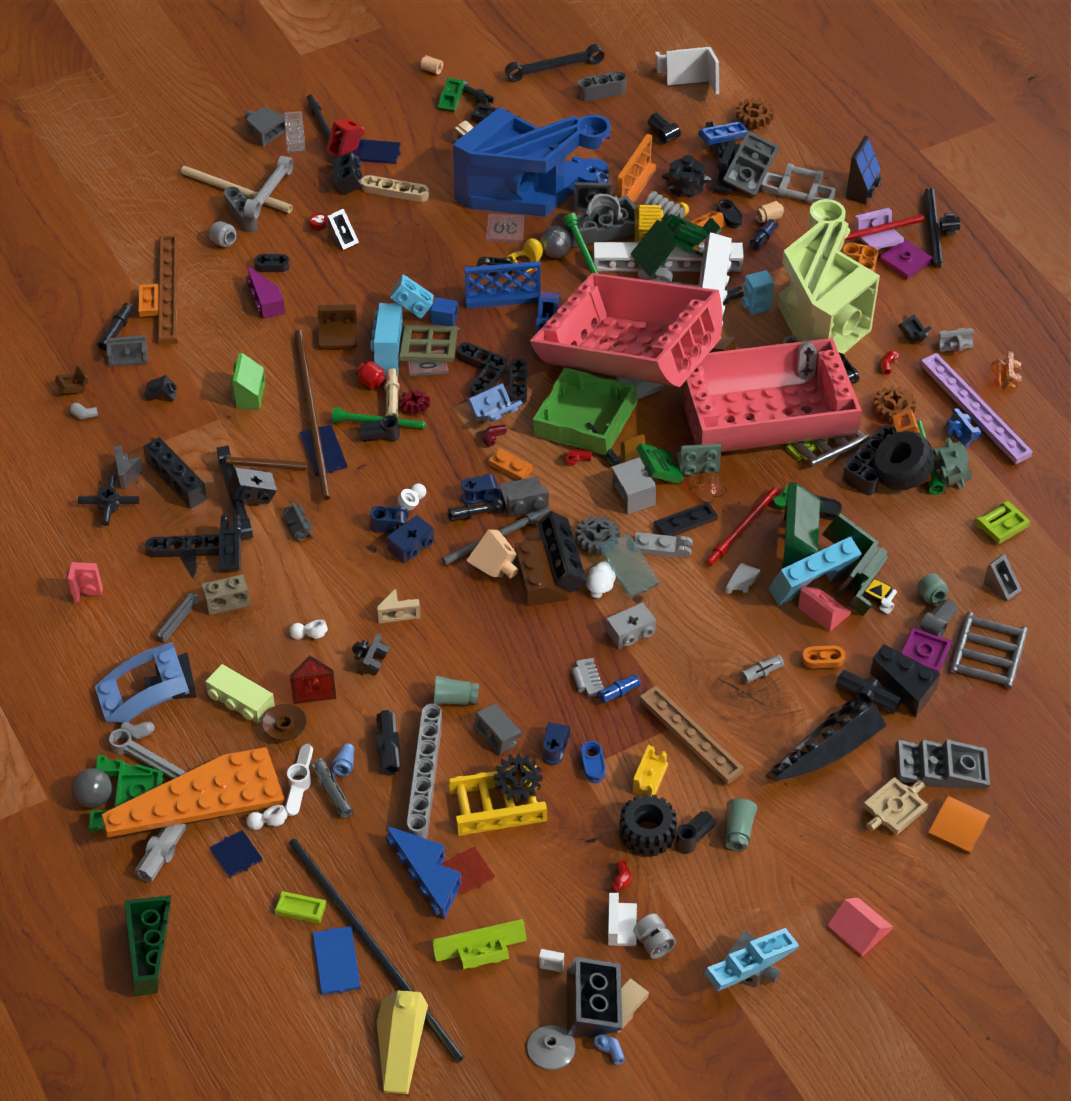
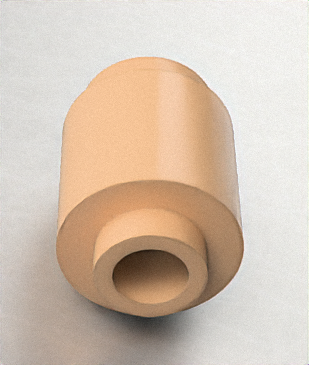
M777 201L762 205L759 209H756V218L759 223L765 224L769 219H781L784 214V208Z

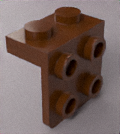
M356 304L318 305L319 348H355L357 346Z

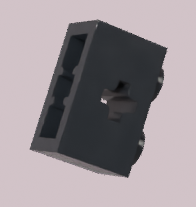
M235 467L227 481L232 499L269 504L277 491L273 475L270 472Z

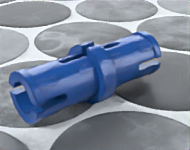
M632 674L621 681L616 680L611 686L597 692L599 700L604 698L601 700V703L605 704L616 697H623L626 692L641 686L640 679H634L637 675Z

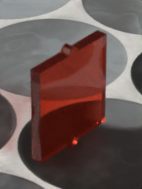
M475 846L461 854L457 853L455 857L442 863L444 867L461 872L462 883L459 891L462 895L476 887L480 888L482 884L495 878V875Z

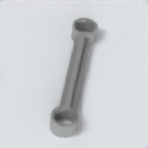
M280 156L276 170L254 199H247L244 206L245 217L253 219L259 217L263 203L284 175L291 174L293 158Z
M117 729L109 736L111 750L116 754L128 753L152 768L163 771V774L171 779L187 773L132 741L130 732L125 729ZM120 738L128 739L123 745L114 744Z

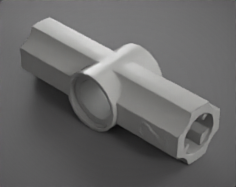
M186 824L162 827L157 836L151 837L146 846L145 855L135 869V875L145 882L153 881L163 864L170 862L176 844L186 830Z

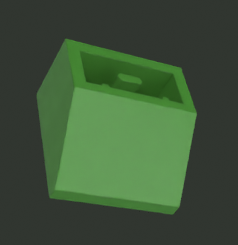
M239 353L238 359L234 361L233 365L234 375H231L230 386L234 387L232 399L236 401V408L260 410L266 382L264 368L245 354Z

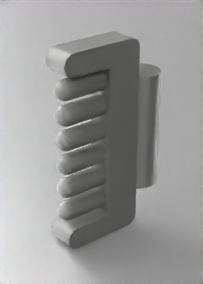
M594 658L578 660L576 667L571 670L578 691L580 693L586 691L589 698L598 696L597 692L605 689L601 685L602 681H600L597 668H595Z

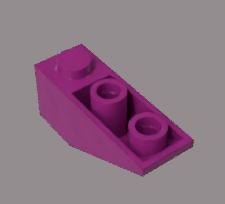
M249 267L246 282L248 287H252L250 291L252 299H256L255 306L257 312L261 311L263 319L285 314L284 300L279 287Z

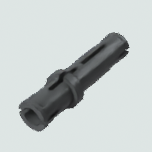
M324 759L315 760L311 767L318 776L320 786L326 790L340 817H349L354 811L338 786L335 774L329 770Z

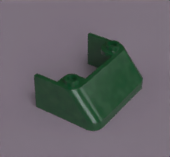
M788 482L784 513L786 525L782 569L821 551L818 549L819 514L823 515L824 502H820L818 496L797 482Z

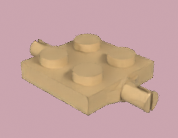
M895 777L864 802L863 808L874 816L866 824L867 828L870 831H874V829L882 824L898 835L927 810L928 804L920 799L917 794L925 787L924 783L918 780L909 787L902 784Z

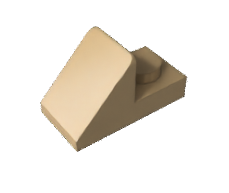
M396 589L377 607L379 623L421 618L419 599L398 601Z

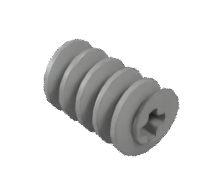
M655 191L651 192L645 201V205H661L663 216L667 213L684 218L685 209L683 207L680 209V205H674L673 201L663 198L661 194L658 195Z

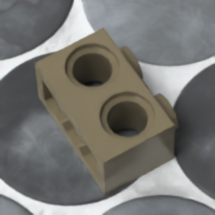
M243 574L202 584L209 615L250 606L248 588Z

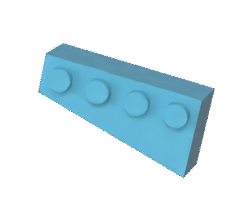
M379 303V309L375 310L371 352H374L375 363L384 369V376H386V371L391 368L396 369L399 373V351L401 348L403 322L402 305L399 303Z

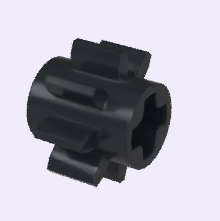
M944 213V217L939 219L940 231H945V235L956 234L955 230H960L959 216L955 217V213Z

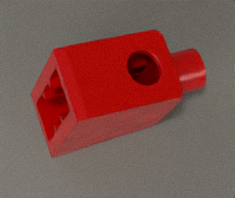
M352 119L333 122L326 151L337 158L356 150L361 136L365 133L364 128Z

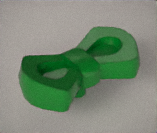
M785 486L780 496L773 498V504L779 510H785L788 486Z

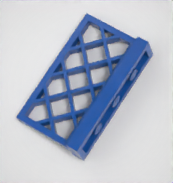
M540 261L465 267V300L467 309L539 303L541 295ZM536 268V271L531 275L526 272L528 269ZM510 270L517 271L513 276L507 274ZM491 272L498 273L494 278L488 275ZM477 273L479 276L473 279L469 274ZM521 275L526 277L522 282L517 280ZM501 277L508 279L503 284L498 281ZM483 278L489 281L485 285L479 283ZM530 281L535 283L534 285H527ZM512 282L517 285V286L507 287V286H509ZM493 284H495L496 286H498V288H489V287H491ZM474 286H477L478 288H480V289L470 290V289H471L472 287H474Z

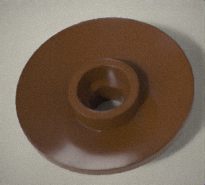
M280 704L266 712L262 724L265 733L270 738L278 741H288L302 734L307 721L305 713L299 707L292 704Z

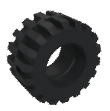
M643 794L641 798L635 796L633 801L628 800L620 814L619 834L623 845L627 844L626 848L629 851L634 850V854L637 855L643 853L645 857H649V854L657 856L658 852H666L667 847L670 848L673 845L676 837V811L672 810L673 806L671 803H666V799L663 797L658 799L657 795L653 794L652 797H648V794ZM648 821L657 824L658 827L645 829L638 824Z

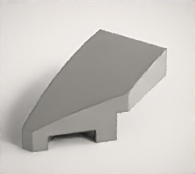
M741 563L730 579L725 593L731 594L732 590L747 593L749 585H753L759 577L760 569Z

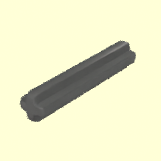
M190 592L156 633L158 640L162 642L168 640L199 601L197 594Z

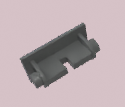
M291 499L292 506L286 507L283 515L288 525L291 526L290 529L295 539L302 541L308 534L314 538L311 531L313 526L308 518L305 519L304 515L306 512L301 504L296 505Z

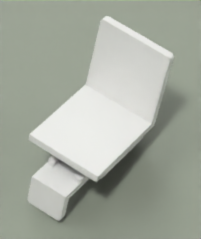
M711 47L666 51V55H660L659 52H655V68L658 73L667 72V85L709 82L714 93L719 94V61Z

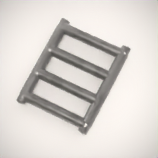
M858 429L854 435L856 438L849 442L844 437L833 438L840 444V446L834 449L822 439L813 440L825 452L818 456L813 454L802 442L792 444L809 460V465L813 467L865 443L871 437L869 434L864 435Z
M967 612L949 672L951 674H957V672L1002 684L1006 689H1012L1028 628L1025 626L1016 628L975 617L972 612ZM971 625L1017 636L1016 644L971 633ZM968 640L1013 652L1011 660L967 649L965 645ZM962 656L1008 668L1007 676L961 665Z

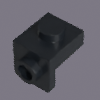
M915 314L898 325L911 344L917 340L922 342L929 336L928 332L932 329L931 326L924 328Z
M164 375L147 382L144 397L151 401L165 395L170 401H174L177 386Z

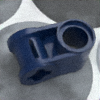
M492 474L467 478L461 483L463 490L461 500L465 504L473 505L491 501L493 498H499L501 495L499 485Z
M375 506L370 510V529L376 533H393L398 529V524L401 527L406 523L409 511L401 506Z
M548 722L543 742V759L547 764L557 765L563 760L570 737L569 725Z

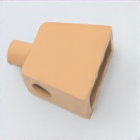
M488 529L466 560L492 577H502L506 574L509 578H513L518 573V568L512 564L517 557V553L498 530Z

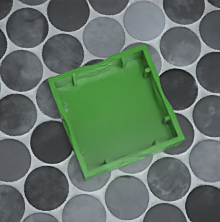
M565 367L555 382L551 394L544 400L533 418L534 436L607 455L608 449L612 448L638 403L637 386L612 379L599 378L589 373ZM590 422L592 426L595 428V430L598 432V434L593 433L592 430L587 427V423Z

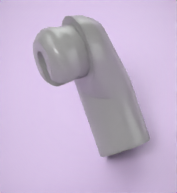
M125 721L120 729L129 731L131 737L135 739H141L153 733L155 727L152 722H143L134 726Z

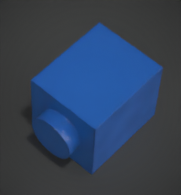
M436 297L428 311V315L431 316V324L454 326L458 316V301Z

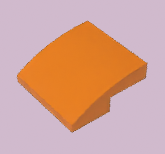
M948 796L928 833L971 854L990 815Z

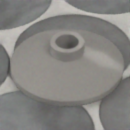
M543 1026L531 1034L527 1044L528 1055L531 1061L538 1067L546 1070H557L568 1065L573 1059L575 1041L572 1035H568L567 1030L560 1026ZM548 1042H555L556 1044L553 1045V1046H550V1045H548L547 1043H548Z

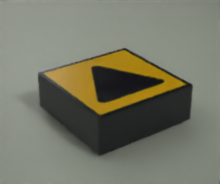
M874 578L865 589L863 596L882 605V599L889 596L892 587Z

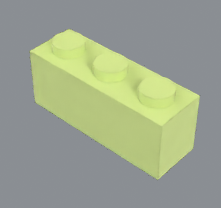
M223 664L206 680L207 693L213 700H219L230 710H236L241 713L247 720H253L259 724L266 712L275 706L273 693Z

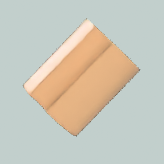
M425 55L421 61V69L435 74L441 73L443 61Z

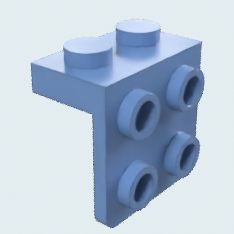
M503 383L467 399L475 420H483L484 422L498 420L502 417L501 414L517 411L518 406L523 404L521 400L510 401Z

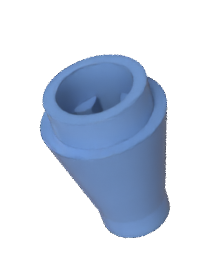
M348 743L342 745L341 750L332 762L335 774L347 776L353 771L355 750L353 745Z

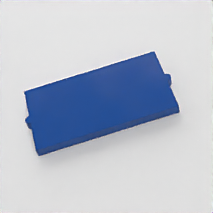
M351 926L338 929L331 927L330 930L313 932L322 995L338 992L343 994L344 991L361 989Z

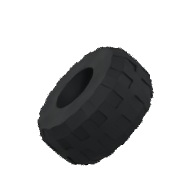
M903 431L888 436L880 443L874 454L873 466L877 474H879V478L887 487L894 490H909L927 480L934 469L936 458L932 446L925 437L918 432Z

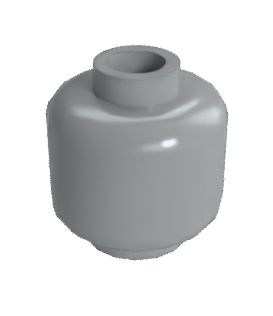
M218 221L211 226L209 238L212 243L221 247H229L236 240V230L232 225Z

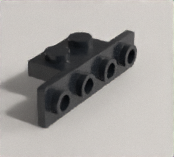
M729 140L727 147L723 148L722 158L718 159L717 169H719V177L714 191L731 194L734 189L733 186L723 182V179L740 147V144H736L735 141Z

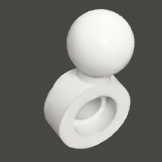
M417 483L411 487V490L404 489L397 498L399 505L408 510H413L418 505L419 499L425 497L426 488L424 485Z
M315 620L306 626L301 623H295L290 627L289 634L295 640L302 639L305 634L317 639L323 637L328 628L325 620Z
M275 805L268 808L264 814L258 812L249 814L246 823L252 830L261 829L264 823L279 826L287 818V812L283 805Z

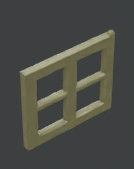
M403 326L404 334L400 361L454 362L457 334L460 330L458 326ZM412 332H428L427 339H411ZM433 332L450 333L449 340H434ZM409 346H426L425 354L409 353ZM431 346L448 347L447 354H430Z

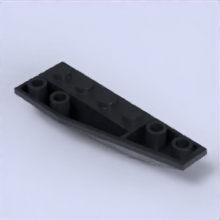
M853 700L845 702L839 711L829 714L823 723L814 729L779 763L775 764L765 775L766 778L780 781L800 776L833 763L854 751L887 726L874 703Z

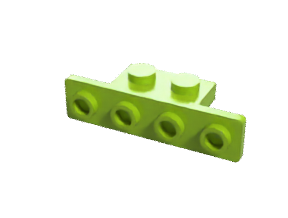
M520 919L433 939L432 944L436 961L459 957L463 969L509 959L506 946L524 942L527 938L524 921Z

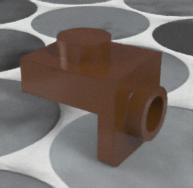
M77 366L74 374L57 375L55 382L62 393L84 392L85 386L88 383V375L82 366Z

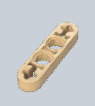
M372 175L364 176L361 179V188L367 193L417 202H424L429 198V188L423 184ZM400 189H407V191H405V192H402V191H399V190H400Z

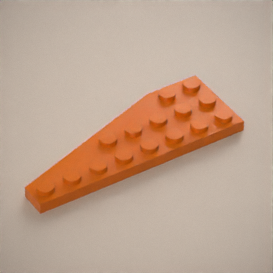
M267 747L222 755L103 813L102 822L106 836L113 837L258 810L275 805H284L285 799Z

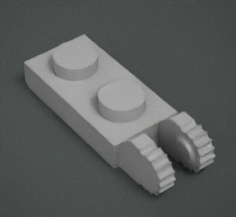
M636 532L633 552L685 558L691 555V549L688 547L692 546L693 541L685 536L675 537Z

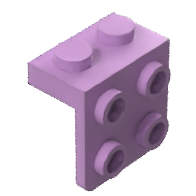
M885 208L856 215L855 231L892 222V210ZM895 229L859 237L865 245L875 247L877 250L888 246H897L904 242V237Z

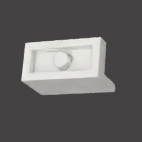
M609 893L608 945L636 946V935L633 932V928L636 925L637 903H618L619 893Z

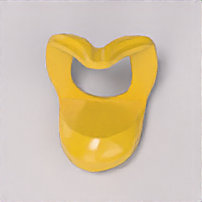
M528 239L522 251L512 253L506 256V259L517 263V257L527 256L530 262H537L543 254L542 244L536 239Z

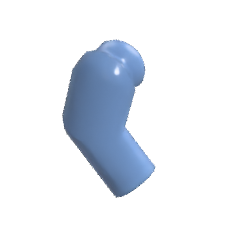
M602 1034L594 1038L595 1046L599 1050L611 1054L615 1065L625 1062L624 1054L617 1039Z

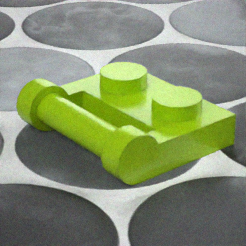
M1005 501L1000 504V507L985 516L975 518L974 523L978 529H983L995 542L1000 544L1029 527L1030 520L1009 501ZM1002 514H1006L1005 516L999 518L998 520L994 521L993 523H991V524L989 523L990 521L996 519L997 517L1001 516Z

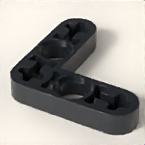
M465 342L458 345L457 356L461 361L483 369L470 386L472 397L496 386L507 372L506 358L471 343ZM479 357H486V358H487V359L484 360V361L478 360ZM493 376L494 378L491 380H487L484 377Z

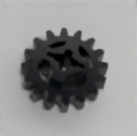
M520 753L517 754L516 758L509 754L508 761L502 758L500 762L502 766H496L495 771L497 774H494V780L498 781L495 783V788H501L500 795L507 794L508 801L515 797L516 803H519L521 797L528 801L529 794L535 797L536 791L534 789L540 790L541 784L538 782H541L543 779L542 775H537L541 772V767L535 768L537 761L533 760L530 762L529 755H526L523 759ZM514 765V767L511 770H506L510 766ZM517 770L519 771V775L521 778L519 785H517V780L515 777L517 775ZM530 784H531L530 787H528V788L525 789V790H522L526 785H530Z

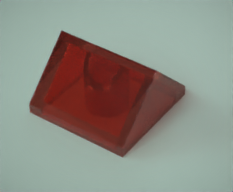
M309 655L290 674L293 704L337 699L333 669Z

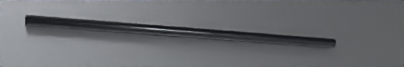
M292 839L289 842L291 848L401 991L414 992L298 840ZM427 1009L425 1016L427 1025L457 1063L462 1061L464 1055Z

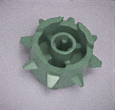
M950 437L945 440L944 446L934 449L936 458L935 468L936 470L940 469V478L945 486L957 484L958 488L962 489V487H965V481L972 480V470H967L969 457L961 441L953 443Z

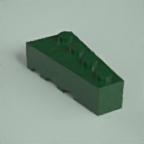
M171 895L124 900V916L134 996L158 993L171 915Z

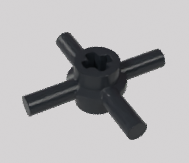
M115 475L108 476L107 487L102 488L98 496H78V504L98 505L103 511L101 520L103 526L109 525L111 513L116 512L120 504H140L139 496H120L116 492Z

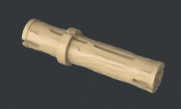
M391 368L386 371V383L384 385V390L386 391V416L393 415L398 418V391L400 390V384L398 383V371Z

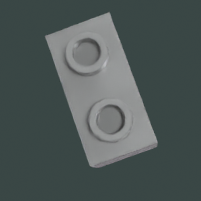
M644 603L615 614L606 620V632L618 649L630 646L642 638H648L656 630V619Z

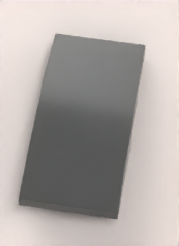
M748 131L723 182L755 197L780 146Z
M899 739L895 743L897 780L901 782L915 784L918 780H921V783L923 782L925 786L944 788H988L990 786L987 748L947 739L943 744L923 739L919 744Z

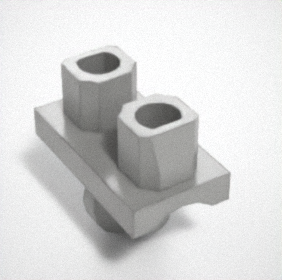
M958 328L953 331H939L938 350L940 352L952 350L962 352L963 349L973 348L974 330L972 328Z

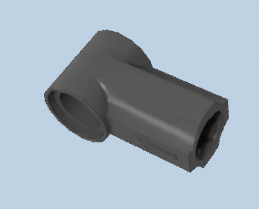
M943 599L932 613L928 612L924 616L919 628L927 633L941 637L948 623L958 612L955 602L950 599Z

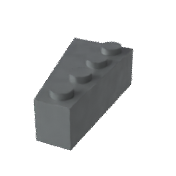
M627 195L618 198L620 213H622V219L617 220V213L607 206L594 208L591 211L590 217L586 215V212L576 215L579 220L577 227L586 245L593 244L594 242L635 236V205ZM564 225V228L570 233L572 237V247H577L578 245L572 234L571 229H568V227H565Z

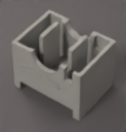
M640 457L612 466V487L619 491L623 503L627 504V514L656 505V485L652 478L648 477V470L642 471L645 469V466Z

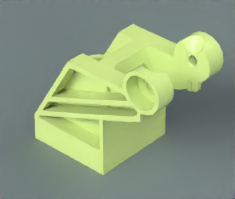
M823 199L814 202L810 207L808 221L810 230L784 250L782 263L791 279L790 285L779 293L778 307L793 336L797 337L798 342L833 338L838 352L844 354L872 329L880 275L840 252L844 238L850 233L848 223L844 221L845 209L837 201Z

